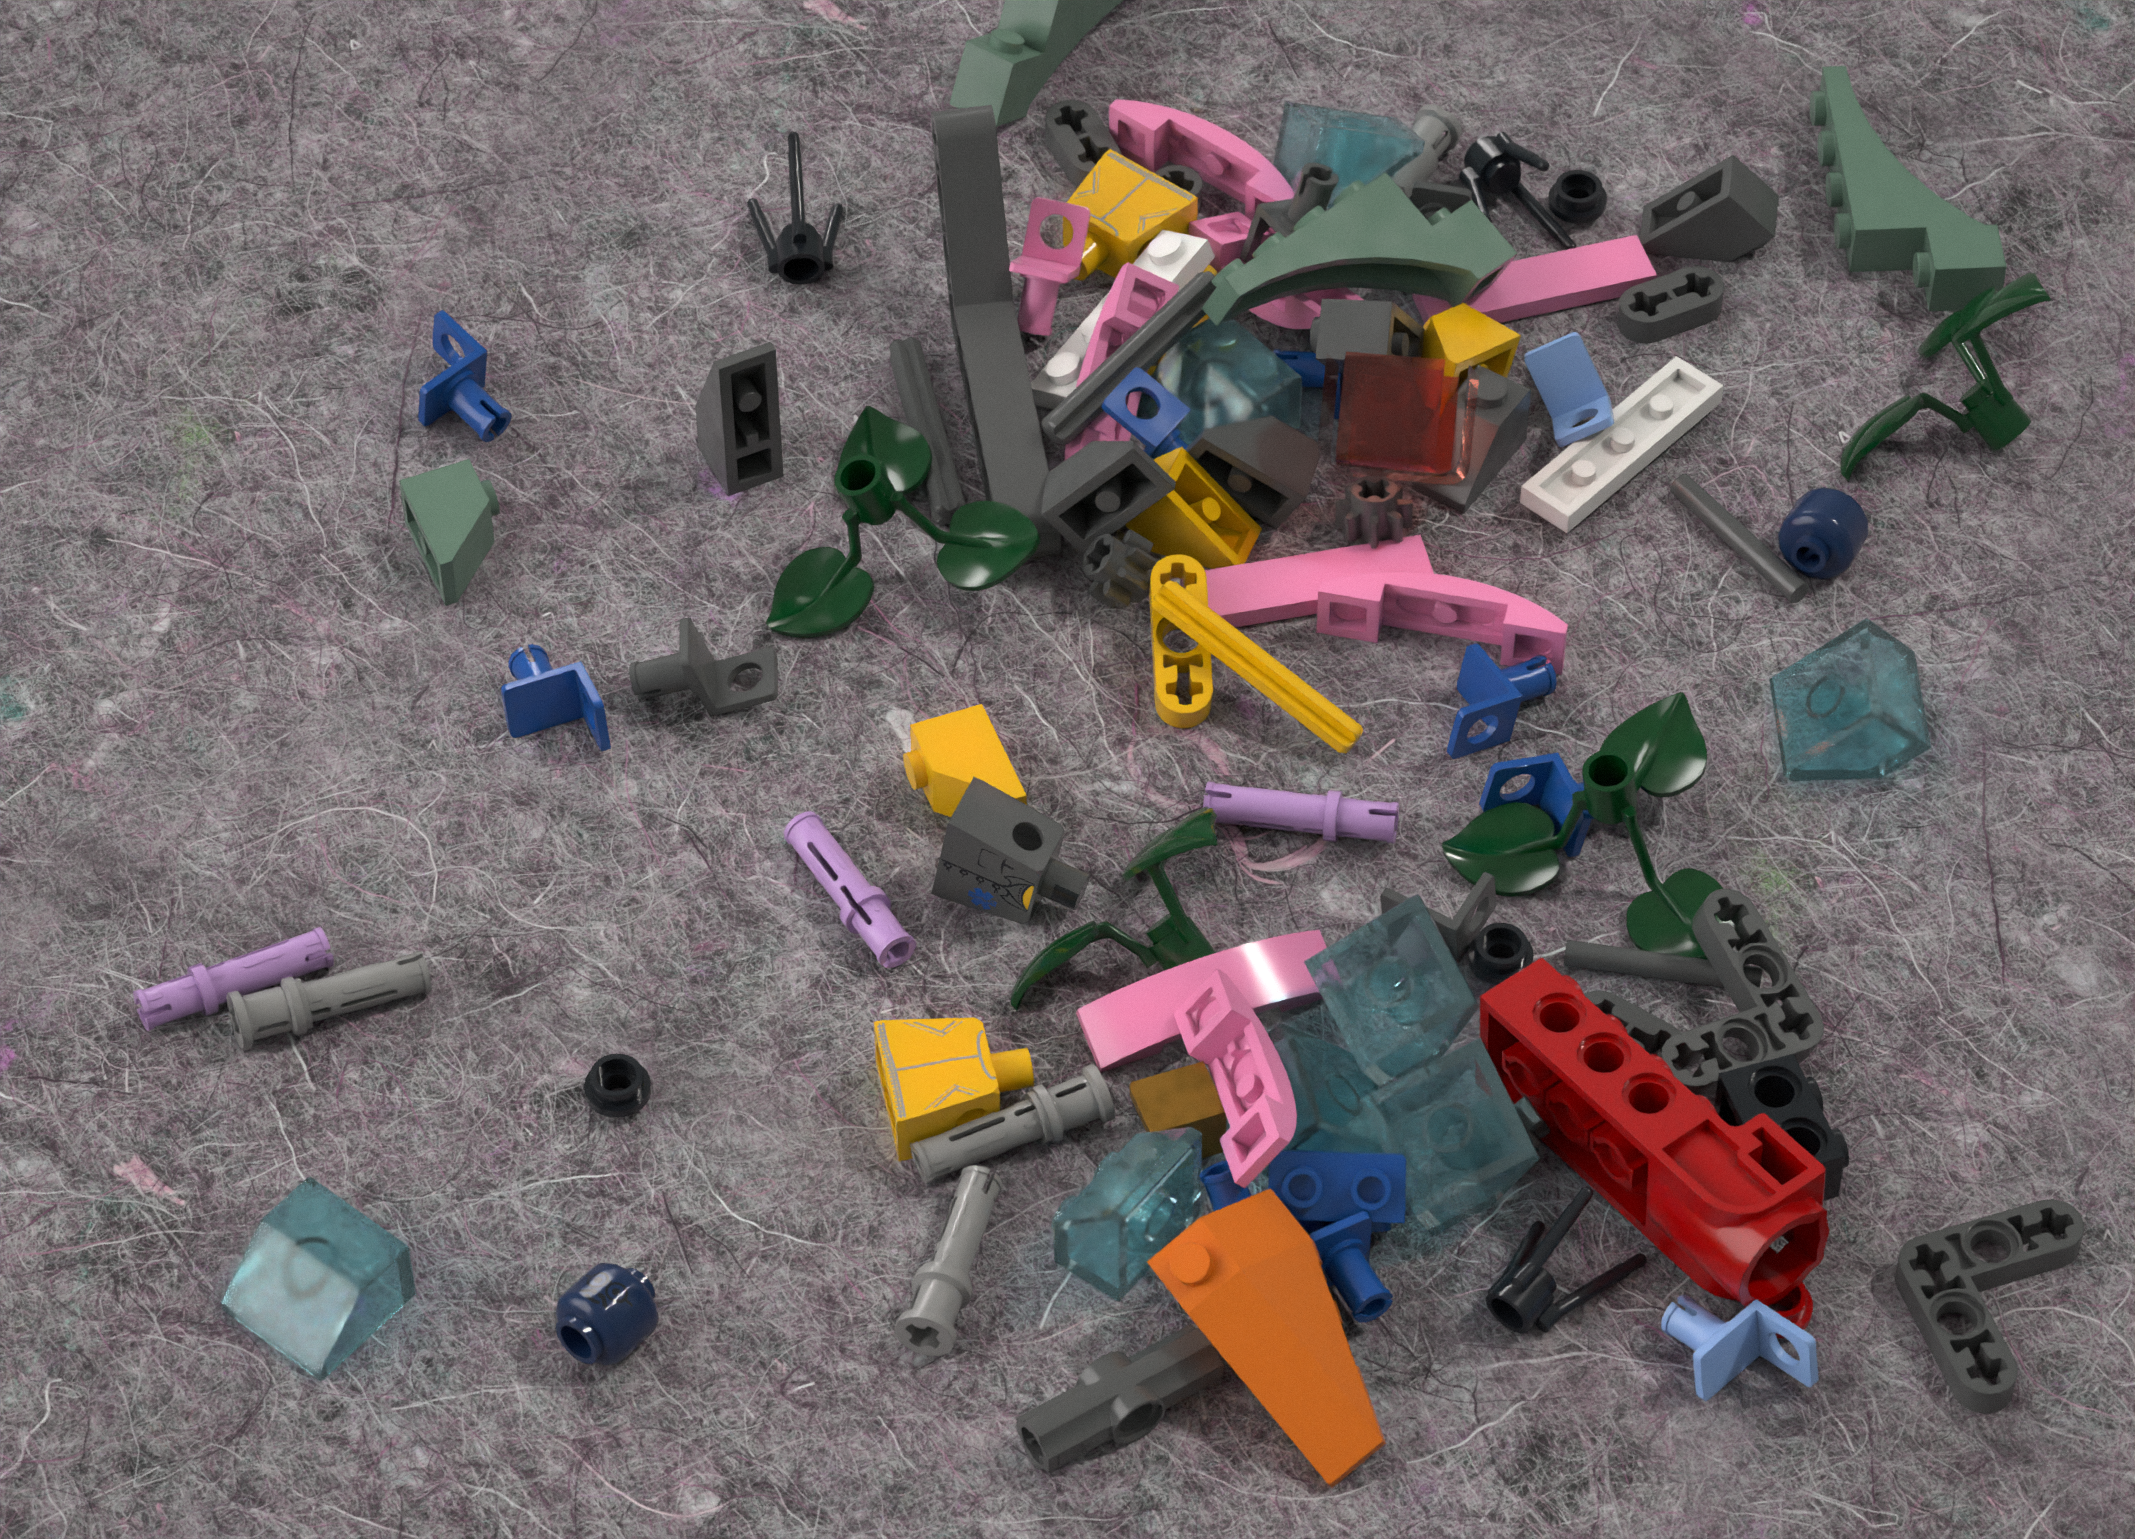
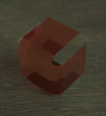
M1346 351L1336 445L1337 465H1333L1330 453L1339 364L1327 353L1318 435L1319 453L1334 469L1346 476L1365 477L1372 475L1398 481L1445 485L1456 484L1466 477L1470 469L1479 376L1469 365L1460 457L1455 467L1451 469L1460 377L1444 376L1445 359Z

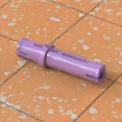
M1210 781L1207 782L1205 788L1208 795H1204L1203 808L1208 806L1217 814L1215 823L1323 834V841L1337 842L1338 836L1385 841L1392 844L1396 840L1395 830L1398 829L1399 802L1389 803L1343 798L1342 791L1329 790L1327 796L1232 786Z
M808 811L795 816L784 830V839L793 846L815 878L841 909L840 920L851 933L861 935L876 955L878 962L884 965L885 968H894L907 961L914 953L916 941L911 935L909 936L890 911L891 901L880 887L871 886L852 859L824 826L818 814L816 815L814 812Z
M316 927L310 932L206 968L202 963L189 966L187 969L188 974L143 990L133 991L135 1004L141 1005V1008L137 1009L139 1017L146 1031H150L156 1026L199 1011L204 1016L218 1012L219 1004L227 1002L226 996L229 992L239 991L244 996L280 984L282 978L290 976L297 978L323 968L333 967V954H326L325 950L331 949L322 928Z

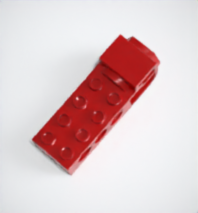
M1542 957L1480 996L1479 1083L1493 1096L1499 1094L1509 1095L1514 1103L1524 1096L1528 1097L1551 1130L1548 1135L1540 1139L1698 1286L1714 1296L1737 1300L1745 1307L1755 1299L1769 1306L1781 1300L1795 1289L1821 1263L1830 1232L1827 1210L1823 1207L1826 1168L1770 1117L1760 1113L1741 1126L1734 1127L1728 1125L1719 1117L1715 1107L1707 1098L1691 1092L1673 1075L1668 1064L1656 1054L1650 1055L1629 1036L1626 1028L1618 1018L1611 1014L1606 1015L1584 995L1581 987L1572 977L1561 975ZM1782 1236L1789 1243L1777 1254L1769 1246Z

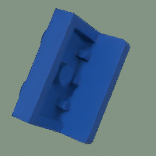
M1282 1150L1269 1163L1268 1189L1271 1188L1305 1230L1322 1229L1323 1221H1340L1361 1211H1366L1372 1219L1371 1232H1386L1391 1230V1223H1405L1406 1157L1401 1153Z

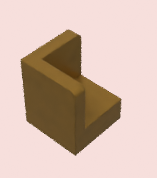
M1203 1061L1131 1082L1130 1097L1146 1130V1161L1151 1172H1159L1223 1153L1219 1139L1226 1133L1227 1116L1218 1091Z

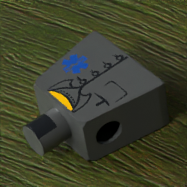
M973 777L948 822L931 894L1024 924L1031 921L1043 897L1076 910L1089 883L1090 874L1058 861L1065 834L1061 824L985 781Z

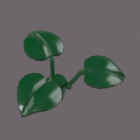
M2030 272L2021 276L2000 291H1997L1994 286L1984 290L1970 300L1963 310L1956 311L1938 324L1921 343L1918 353L1925 359L1938 352L1949 342H1952V345L1977 382L1960 398V402L1965 407L1963 413L1924 392L1914 397L1907 394L1867 420L1848 441L1841 457V474L1848 482L1850 481L1853 469L1868 452L1907 423L1919 410L1924 408L1932 409L1953 421L1963 433L1968 432L1974 427L1993 451H1997L2009 444L2029 426L2031 419L2004 386L1980 333L1984 328L2014 312L2044 301H2051L2049 294L2042 287L2035 273ZM1967 340H1970L1985 373L1965 344Z
M866 406L847 438L834 478L837 491L848 506L842 518L848 529L849 554L845 557L836 548L818 547L807 550L792 560L778 579L774 590L772 609L766 624L773 632L781 635L812 638L837 632L854 622L866 609L874 592V582L871 576L866 571L856 567L862 559L859 524L862 522L869 525H881L889 521L896 510L902 511L933 540L945 544L938 554L937 567L942 577L950 585L966 591L988 589L1010 577L1036 552L1038 544H1040L1039 533L1033 522L1019 510L1001 502L987 500L975 501L963 505L956 510L950 522V532L937 528L904 497V495L911 493L922 484L931 468L933 457L929 443L913 427L891 419L871 406Z
M1679 692L1643 708L1617 726L1606 737L1600 750L1592 754L1585 761L1582 768L1584 790L1576 791L1572 794L1573 805L1557 835H1555L1553 821L1543 810L1528 803H1507L1483 812L1457 835L1442 843L1443 854L1457 873L1474 886L1484 872L1493 875L1495 878L1496 895L1508 897L1529 895L1544 889L1558 877L1560 866L1554 850L1564 848L1568 844L1583 810H1587L1591 816L1604 824L1613 825L1624 822L1645 881L1652 890L1637 896L1628 907L1626 924L1630 939L1639 950L1708 959L1695 938L1692 921L1708 895L1718 889H1723V887L1708 874L1693 868H1684L1676 871L1662 884L1655 873L1637 821L1635 809L1637 806V792L1640 788L1654 797H1672L1692 788L1705 773L1708 757L1705 740L1693 718L1685 694ZM1716 915L1715 919L1719 924L1730 923L1735 929V924L1731 920L1721 921Z
M1208 806L1201 808L1185 817L1175 827L1156 836L1130 861L1122 874L1127 882L1147 868L1169 911V914L1157 921L1145 932L1151 941L1148 947L1108 921L1096 924L1092 920L1056 939L1030 961L1013 988L1011 1005L1014 1009L1018 1011L1027 989L1032 984L1076 955L1088 944L1101 939L1109 938L1116 941L1137 955L1146 968L1151 967L1158 961L1164 971L1216 953L1190 916H1186L1164 870L1166 861L1170 857L1201 847L1218 845L1215 832L1217 818L1215 811Z

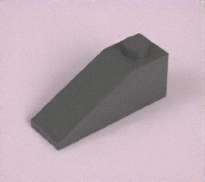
M771 342L714 361L695 406L699 450L727 496L784 477L776 349Z

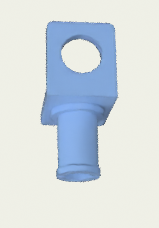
M1572 332L1533 349L1524 355L1525 364L1552 418L1554 437L1558 447L1569 445L1614 424L1611 399L1579 333ZM1595 416L1590 421L1580 426L1572 427L1573 425H1575L1583 419Z
M1688 1295L1677 1297L1678 1304L1684 1307L1685 1311L1672 1302L1664 1312L1661 1320L1662 1331L1671 1337H1675L1695 1351L1693 1354L1696 1395L1704 1401H1708L1759 1356L1807 1387H1812L1818 1381L1817 1349L1814 1337L1757 1299L1728 1322L1723 1321L1697 1304ZM1776 1333L1790 1341L1795 1347L1800 1361L1792 1358L1784 1351L1777 1340Z

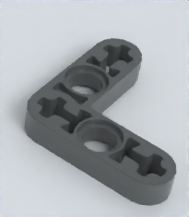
M1718 889L1712 892L1693 917L1692 929L1695 938L1740 1013L1676 1034L1669 1038L1656 1054L1668 1064L1673 1075L1695 1095L1699 1094L1704 1097L1716 1093L1718 1074L1721 1072L1794 1054L1798 1063H1801L1807 1059L1818 1045L1824 1033V1024L1819 1012L1755 905L1747 896L1739 891ZM1716 915L1721 921L1731 920L1736 926L1735 929L1730 923L1719 924L1715 919ZM1734 946H1735V947L1737 948V950H1738L1737 953H1735V952L1732 950V949L1734 948ZM1753 964L1764 969L1771 978L1772 987L1764 989L1750 983L1743 972V965ZM1777 1000L1782 1001L1783 1004L1781 1005V1007L1778 1004ZM1782 1024L1786 1030L1796 1029L1800 1033V1037L1794 1032L1784 1033L1780 1029V1025ZM1733 1037L1744 1042L1750 1049L1752 1061L1741 1062L1730 1057L1723 1047L1722 1039ZM1702 1056L1705 1059V1062L1698 1067L1693 1075L1687 1069L1678 1071L1673 1066L1674 1061L1680 1067H1686L1697 1063Z
M2055 1199L2040 1200L1917 1236L1907 1241L1900 1249L1895 1274L1897 1289L1954 1397L1962 1406L1973 1412L1987 1414L1995 1413L2005 1408L2012 1400L2018 1373L2015 1358L1979 1292L2056 1270L2072 1263L2079 1255L2085 1225L2082 1215L2070 1204ZM2048 1227L2052 1234H2040V1229ZM2064 1233L2063 1240H2055L2053 1235ZM1989 1241L2002 1246L2007 1252L2008 1257L2001 1262L1989 1263L1977 1258L1971 1248L1979 1242ZM2028 1244L2027 1251H2024L2023 1245ZM1917 1264H1924L1929 1271L1939 1270L1937 1281L1938 1294L1933 1296L1935 1284L1926 1270L1915 1271ZM1947 1313L1962 1314L1970 1319L1974 1324V1329L1963 1335L1950 1334L1940 1327L1937 1319ZM1979 1351L1977 1364L1987 1379L1997 1377L1996 1385L1989 1386L1983 1378L1972 1379L1975 1367L1973 1354Z

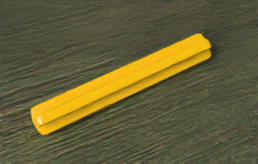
M1169 580L1155 594L1151 602L1153 609L1339 753L1346 754L1354 747L1363 732V728L1359 723L1177 582Z

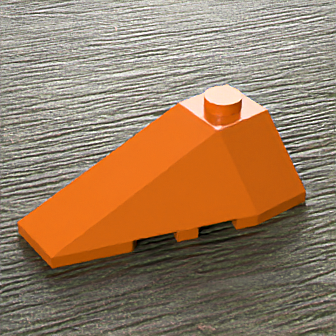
M1271 1188L1198 1218L1147 1261L1189 1317L1330 1487L1333 1488L1386 1444L1360 1368L1354 1361L1343 1330V1320L1337 1303L1332 1299L1321 1268L1322 1261L1316 1244Z

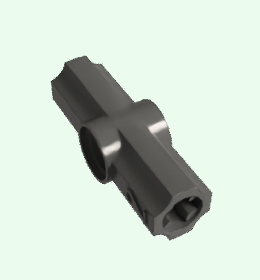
M1190 1324L1130 1357L1121 1351L1102 1355L1083 1370L1077 1379L1076 1386L1017 1417V1433L1023 1442L1026 1454L1038 1470L1045 1469L1050 1473L1110 1439H1113L1120 1445L1140 1440L1159 1424L1166 1409L1223 1379L1224 1364L1216 1348L1199 1327L1196 1328Z

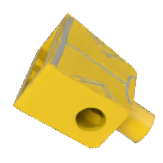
M1109 149L1066 202L1087 207L1091 211L1080 273L1074 279L1083 281L1097 268L1116 278L1122 266L1128 262L1133 264L1162 229L1189 235V222L1197 220L1198 197ZM1063 216V246L1066 247L1073 238V227L1071 222Z
M975 1017L881 1020L874 1022L875 1061L898 1161L913 1159L910 1144L937 1136L957 1126L1000 1111L1001 1092L1034 1087L1033 1067L1028 1048L990 1054L983 1022Z

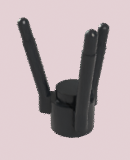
M793 131L788 135L792 223L783 228L781 234L777 237V241H775L757 199L750 198L747 201V206L767 254L768 271L773 274L779 273V276L786 282L803 285L818 280L824 271L833 269V248L841 223L843 206L839 203L832 206L823 239L811 224L805 222L800 137L797 132Z
M1500 132L1496 136L1480 138L1469 147L1464 158L1466 169L1459 173V179L1472 191V201L1491 223L1492 220L1482 189L1497 195L1512 192L1565 250L1577 248L1576 243L1566 234V231L1520 182V161L1540 171H1547L1550 167L1547 160L1514 143L1505 132Z
M1585 1186L1578 1192L1538 1246L1537 1243L1545 1231V1224L1542 1221H1535L1521 1241L1503 1274L1487 1291L1486 1304L1490 1312L1502 1325L1519 1334L1527 1333L1535 1324L1541 1331L1548 1333L1562 1316L1628 1277L1632 1272L1646 1264V1256L1638 1253L1556 1303H1553V1293L1557 1289V1284L1552 1275L1542 1266L1592 1198L1593 1189L1591 1187Z

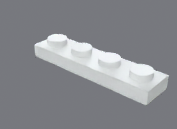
M1162 229L1133 265L1179 285V292L1192 278L1205 270L1215 258L1208 239ZM1109 292L1031 382L1035 405L1054 409L1076 389L1091 336Z
M1676 356L1612 410L1614 424L1573 442L1521 486L1520 503L1565 533H1568L1722 402L1724 385Z

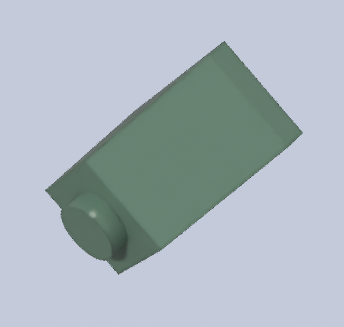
M469 459L399 480L406 526L445 606L458 602L494 544L492 516L500 514L498 499L492 483L489 479L479 480Z

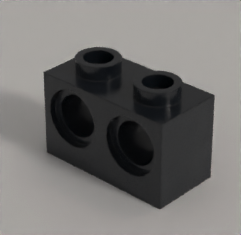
M1790 1054L1719 1073L1714 1103L1719 1117L1728 1125L1738 1127L1760 1113L1766 1114L1826 1168L1823 1201L1838 1197L1843 1168L1849 1165L1848 1147L1842 1132L1838 1128H1830L1823 1114L1824 1107L1820 1088L1813 1077H1805L1795 1055Z

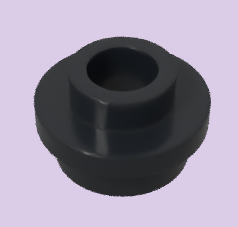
M1570 170L1561 174L1557 178L1556 183L1550 188L1548 205L1551 212L1563 221L1574 224L1588 223L1598 219L1605 212L1607 193L1602 187L1600 179L1593 173L1585 170Z
M1494 923L1484 927L1473 938L1468 949V964L1471 971L1479 979L1493 985L1500 984L1533 963V948L1526 935L1518 927L1508 923Z
M610 1054L595 1062L586 1076L584 1083L585 1098L589 1106L601 1115L614 1118L632 1115L641 1110L650 1098V1076L646 1069L629 1055ZM616 1088H623V1089H624V1090H620V1091H611V1090L616 1089Z

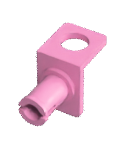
M1041 197L1032 200L1022 255L1012 260L1009 271L1020 273L1021 276L1025 277L1017 318L1020 331L1036 335H1052L1053 328L1051 327L1060 284L1068 283L1080 273L1091 215L1089 208ZM1052 214L1066 217L1073 227L1071 242L1061 249L1047 246L1040 235V227L1043 220Z

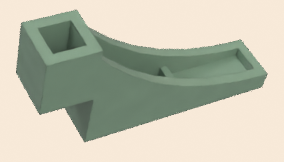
M1005 0L998 28L992 30L989 34L966 41L949 104L958 109L992 105L996 127L1026 117L1030 104L1065 57L1107 13L1124 0Z
M1846 66L1823 67L1820 91H1811L1810 119L1812 126H1821L1817 144L1818 160L1820 166H1829L1830 172H1827L1826 200L1828 207H1837L1838 213L1834 217V241L1837 249L1845 248L1849 271L1913 270L1914 285L1916 288H1924L1929 312L1963 310L1970 300L1992 286L1997 291L2003 289L2007 266L1997 224L1985 225L1936 195L1913 176L1886 148L1867 121L1853 92Z
M1385 172L1367 185H1364L1361 180L1350 184L1333 201L1335 206L1327 211H1324L1321 206L1313 208L1293 227L1295 232L1286 238L1280 232L1273 234L1254 251L1252 255L1254 258L1246 264L1239 258L1230 262L1213 278L1212 284L1216 289L1204 304L1202 310L1218 327L1249 309L1282 297L1315 290L1343 287L1390 289L1448 301L1454 307L1461 303H1466L1494 284L1518 253L1472 200L1452 213L1444 207L1427 220Z

